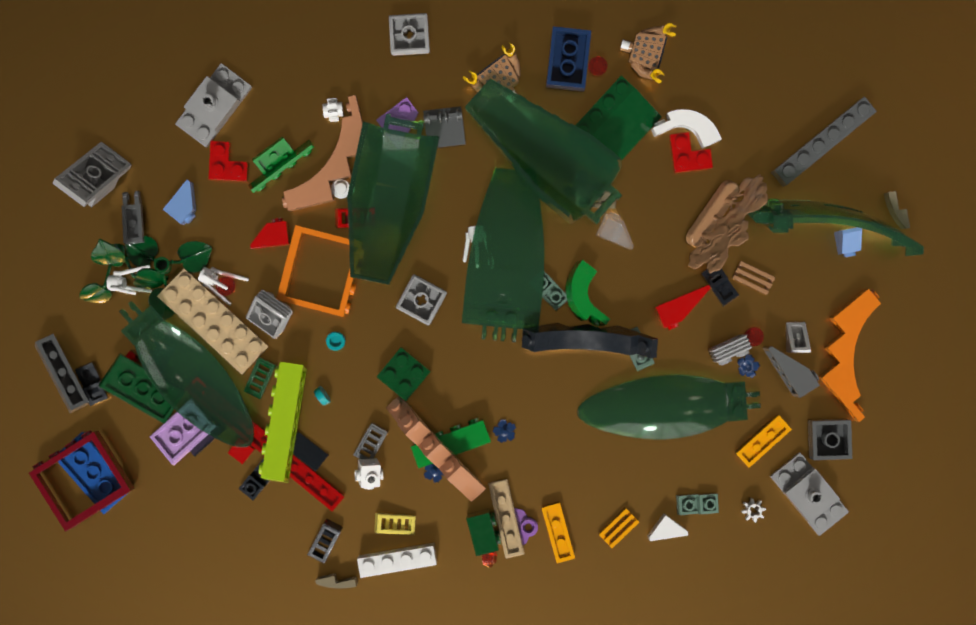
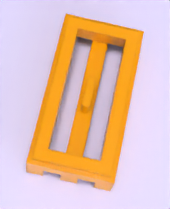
M625 508L599 533V536L613 548L639 521ZM627 514L628 517L606 537L605 534ZM632 519L633 522L611 542L610 540Z

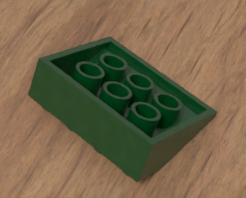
M621 75L569 131L568 135L611 173L662 116Z

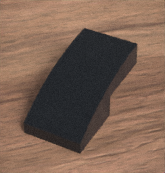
M722 268L712 273H709L708 269L701 273L723 307L739 297L738 292L732 286Z
M94 361L75 369L90 406L108 399L107 392L98 386L102 379Z

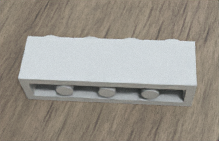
M429 543L359 555L357 562L360 578L437 565L435 544Z

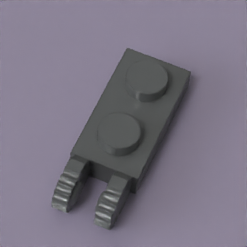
M135 191V204L130 205L128 192H123V242L125 245L144 243L140 191Z

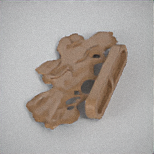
M761 174L755 178L747 177L743 179L740 187L731 180L723 181L686 235L687 243L693 247H698L690 253L689 267L697 269L704 263H707L709 273L719 271L728 258V248L732 245L739 246L749 239L748 232H746L748 221L744 220L745 216L759 210L768 200L766 193L767 184L762 182L763 176ZM744 196V198L741 201L734 202V200H737L738 197ZM730 207L729 213L725 217H723L727 209Z

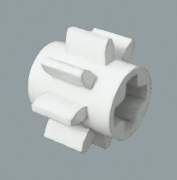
M336 98L327 99L328 103L323 104L324 118H329L330 122H337L339 117L344 116L343 103L337 102Z
M750 498L749 503L743 502L745 509L741 510V512L747 514L745 517L747 521L752 518L756 523L757 518H764L761 514L766 508L760 507L762 501L758 500L755 503L754 499ZM751 507L755 508V509L757 510V512H756V513H753V512L751 513L750 508H751Z

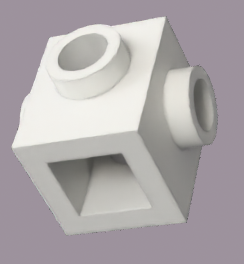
M358 459L355 481H358L361 488L367 490L380 487V480H383V469L378 459Z

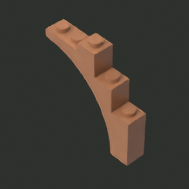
M398 396L386 407L403 433L439 468L446 479L471 502L486 489L479 479L429 429L404 399Z

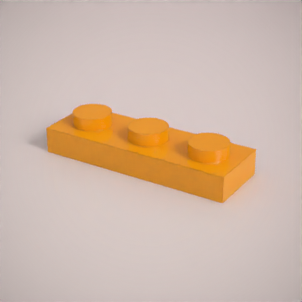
M777 415L736 452V455L750 468L792 429Z
M560 502L541 507L556 562L561 563L575 559Z

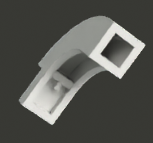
M681 109L668 112L666 114L668 121L666 122L663 119L654 124L655 127L651 130L654 137L674 128H686L694 133L702 149L722 139L715 125L706 116L693 110Z

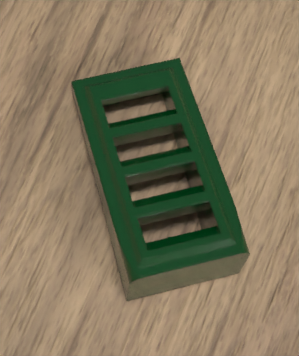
M259 357L244 388V392L261 399L278 365ZM263 365L269 368V372L261 369L260 366ZM257 372L266 375V379L256 375ZM254 378L264 382L263 385L254 382ZM253 385L261 390L257 392L251 389L250 386Z

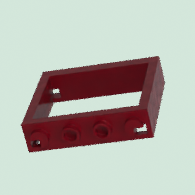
M91 430L81 435L82 439L76 443L74 440L65 445L66 450L61 453L59 450L48 456L50 460L45 463L43 461L38 462L32 466L34 470L29 472L30 477L65 532L135 489L99 430L94 432ZM90 441H93L121 485V488L69 520L40 473Z

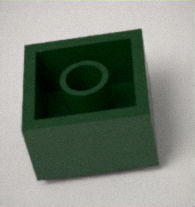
M400 347L377 375V378L407 401L431 370L406 349Z
M487 508L468 513L466 520L476 556L499 551V545H501L502 541L499 530L495 531L494 526H497L494 512L490 513V509Z

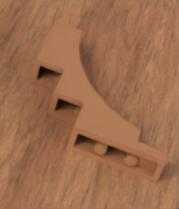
M356 95L348 97L349 102L346 103L348 114L352 113V116L342 118L338 143L326 165L304 184L284 191L282 202L284 208H287L288 211L291 212L335 201L330 182L351 178L352 172L348 159L370 153Z

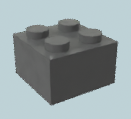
M808 420L809 458L812 460L852 459L851 420Z

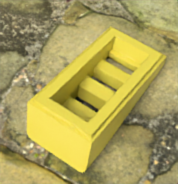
M375 513L374 532L414 535L416 516ZM382 518H385L384 528H381ZM390 518L393 519L392 529H389ZM398 519H401L400 530L397 529ZM405 519H409L408 530H405Z

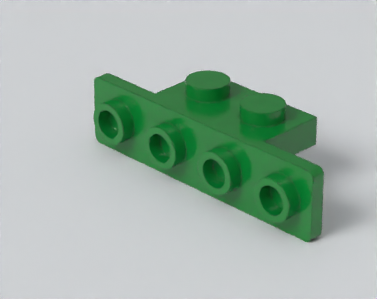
M282 136L255 156L252 160L263 174L248 185L253 193L261 191L265 188L267 182L271 179H277L283 170L293 167L302 156L306 157L314 148L312 142L307 140L297 149L293 150Z

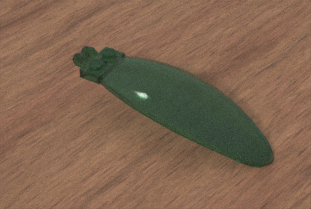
M130 301L128 303L129 307L138 316L132 320L129 314L121 309L119 313L126 319L128 324L120 331L135 346L136 353L147 376L161 396L181 416L210 436L235 447L250 446L254 438L251 417L238 389L222 365L197 340L178 327L164 321L151 305L141 312Z
M690 375L650 376L624 382L590 396L578 407L577 414L587 425L613 434L641 439H675L706 432L727 421L748 420L747 409L761 408V403L747 404L746 397L760 396V391L746 392L745 382L743 381L723 383L709 378Z

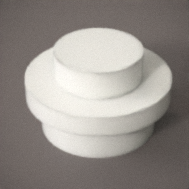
M340 179L332 184L331 191L336 198L343 199L350 194L351 188L347 181Z

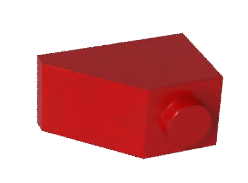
M283 218L271 219L272 223H266L250 244V248L260 249L290 245L288 221H283Z

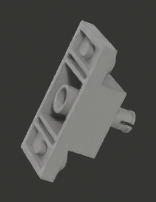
M221 63L210 78L206 76L184 105L186 110L175 125L207 148L210 141L216 137L253 87Z
M100 142L54 179L53 184L83 207L87 204L93 207L115 188L118 179L130 169L132 164Z
M800 452L770 475L771 479L818 536L822 535L849 513L833 489Z

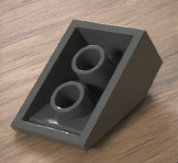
M772 346L762 347L792 396L801 398L820 386L817 382L819 377L814 370L811 371Z

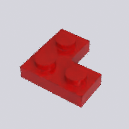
M689 132L669 135L674 173L713 168L711 149L691 151Z
M210 141L208 179L248 182L249 162L230 161V142Z

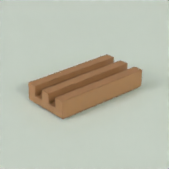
M740 261L732 279L767 295L775 277ZM744 267L752 272H755L769 279V281L766 282L754 275H751L741 270V268ZM740 273L765 285V289L738 277V274Z

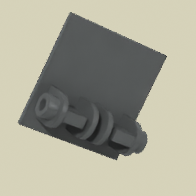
M461 106L423 111L428 149L466 144Z

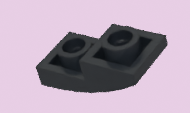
M260 463L239 487V490L253 501L270 482V480L261 478V474H259Z

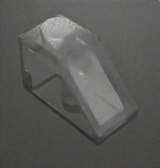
M613 212L605 213L596 236L632 250L634 245L624 221L620 219L621 216Z

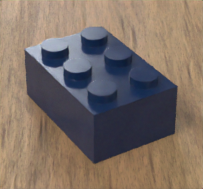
M553 26L546 88L584 92L591 30Z

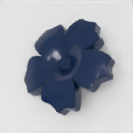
M747 354L745 358L738 359L737 364L741 366L738 369L742 376L746 375L751 378L756 376L755 371L758 370L760 364L758 361L754 362L755 358L752 354Z
M505 419L500 420L498 423L499 427H494L493 429L495 436H498L497 440L502 443L506 442L507 439L510 441L515 439V433L513 432L516 429L515 424L511 422L507 424Z
M434 464L425 466V470H427L424 473L425 479L431 480L433 478L434 483H439L442 476H444L439 468Z

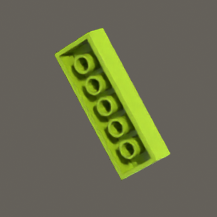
M280 362L279 366H276L275 378H277V383L273 385L271 393L274 401L273 405L270 404L268 416H271L270 424H266L265 435L268 436L267 443H263L262 447L264 461L263 463L260 462L259 474H261L262 479L289 483L307 372L304 365Z

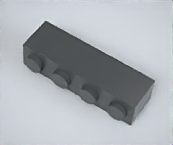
M54 334L36 341L35 348L69 413L87 406L89 401Z

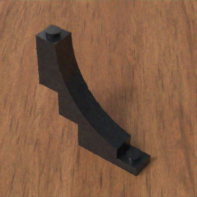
M560 323L524 328L522 333V348L533 352L558 349H585L625 355L639 354L651 359L657 358L658 338L619 325L598 328L590 324L569 327Z

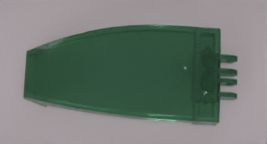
M496 167L489 182L473 235L467 267L462 323L482 325L481 339H485L487 336L486 327L493 326L492 338L497 340L498 327H502L500 341L506 339V328H513L511 339L512 342H516L517 329L539 326L544 282L543 221L534 171Z
M768 199L767 203L759 210L748 214L754 222L765 224L773 233H788L789 229H793V223L841 224L870 230L892 239V246L905 247V256L924 254V246L901 230L863 211L843 205L810 200Z

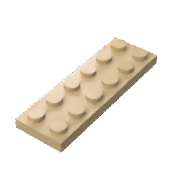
M185 269L157 296L241 375L268 348L258 336Z

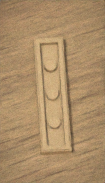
M508 479L488 483L505 558L524 555L525 552Z

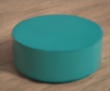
M331 332L326 338V344L331 350L337 351L345 346V336L340 332Z
M321 386L314 390L316 398L322 405H327L331 402L329 395Z

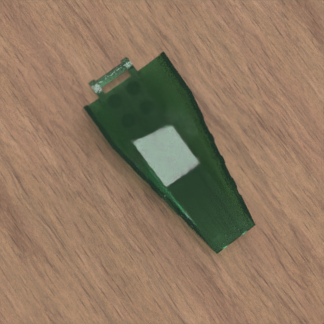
M489 79L465 106L468 113L536 195L569 224L587 216L597 225L609 207L622 197V194L612 186L622 168L621 158L590 133L572 123L569 124L560 119L559 116L551 114L541 106L533 104L526 100L525 97L515 94L512 90L492 79ZM606 192L611 194L595 213L590 211Z

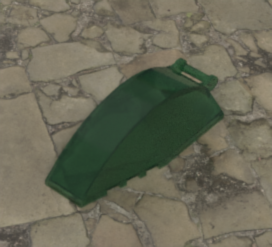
M386 114L383 128L363 121L347 195L350 277L390 285L424 214L440 136L422 135L425 121L415 122L391 117V114ZM391 124L416 129L417 134L389 129V126Z

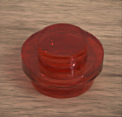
M600 56L593 57L588 65L589 71L595 76L603 75L608 67L607 61Z
M222 277L218 280L228 287L225 290L216 285V290L220 295L228 296L234 292L235 283L231 278Z
M751 327L745 332L751 346H758L763 342L764 334L761 329Z
M496 552L482 555L483 565L491 568L493 564H496Z

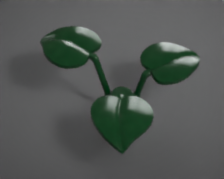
M144 236V243L126 244L125 250L129 260L137 267L150 265L152 260L154 268L161 273L164 286L166 287L168 283L165 274L171 271L173 264L183 263L184 269L188 272H199L208 264L212 247L203 242L190 241L182 244L177 251L181 260L169 261L165 257L155 259L154 257L158 254V245L153 238ZM156 288L149 295V306L160 321H165L175 313L157 297L163 288Z
M99 239L91 252V260L100 265H108L104 284L102 286L97 283L88 284L79 293L81 300L83 299L91 303H104L112 297V291L106 288L107 278L111 273L112 266L120 267L125 262L128 269H132L129 257H125L124 245L111 244ZM144 268L136 274L130 273L132 278H135L133 284L136 287L155 289L164 284L161 273L156 269Z

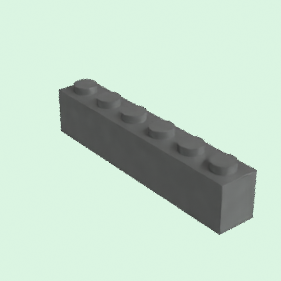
M865 97L861 98L771 172L782 187L788 185L877 111Z

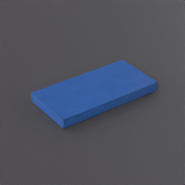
M81 432L72 441L75 440L76 443L82 439L81 435L85 432ZM90 441L58 462L94 504L121 488V485L93 441ZM126 495L119 498L118 500H116L115 502H113L112 504L108 505L100 511L103 514L107 513Z

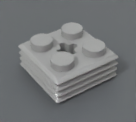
M426 13L389 16L390 47L393 56L428 54L430 52L428 17ZM408 30H411V32L414 34L413 36H411V39H408L407 36H404V34H407Z
M413 275L396 308L422 323L430 325L447 292ZM425 295L426 304L418 305L419 301L416 298Z
M261 290L255 296L246 319L274 339H277L284 331L293 311L287 304L277 300L272 293Z
M740 334L709 348L708 351L710 352L709 355H712V362L722 366L731 362V357L735 355L740 358L749 354V349L752 346L748 342L749 339L746 338L747 335Z

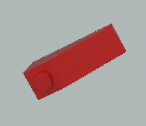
M703 286L655 306L654 309L662 328L671 330L678 327V323L685 319L710 290V286Z

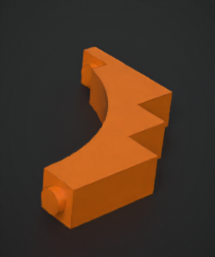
M864 289L829 318L841 334L824 347L836 363L819 376L821 381L857 422L862 421L865 416L862 414L864 412L862 407L857 402L853 403L861 396L854 373V352L864 323L881 304L878 300L880 298L873 289Z

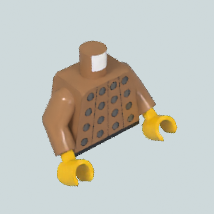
M667 23L665 26H654L641 30L640 33L636 34L634 42L622 40L620 50L631 53L628 62L631 63V67L639 76L653 79L657 83L662 82L657 77L661 74L665 75L659 69L668 38L665 35L674 37L676 33L670 32V29L677 27L676 25Z
M509 42L511 45L510 49L506 50L503 45L501 47L505 54L501 55L478 74L469 70L472 75L471 78L468 79L463 76V79L470 83L480 95L488 98L495 97L496 99L505 95L510 103H512L519 97L514 87L519 84L518 79L521 76L520 62L514 52L515 47Z

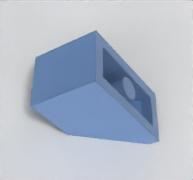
M189 180L184 182L163 208L166 213L182 225L189 224L194 219L196 211L194 183Z
M862 227L834 232L838 255L844 254V257L855 256L856 251H861Z

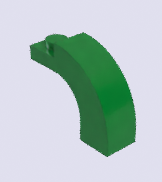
M580 260L575 263L567 278V302L574 315L580 321L590 318L589 322L597 327L605 326L610 318L594 307L588 297V287L597 270L584 260Z

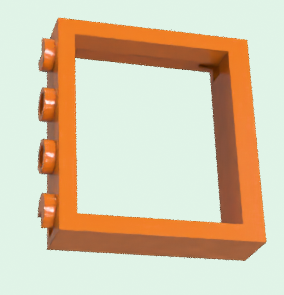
M295 225L276 299L345 317L346 314H349L352 303H349L350 296H354L356 284H354L355 276L359 277L361 266H359L360 258H364L366 247H363L364 243ZM303 234L355 247L339 310L288 297Z

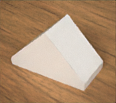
M805 322L786 323V352H811Z
M663 513L649 532L648 539L649 541L688 536V532Z

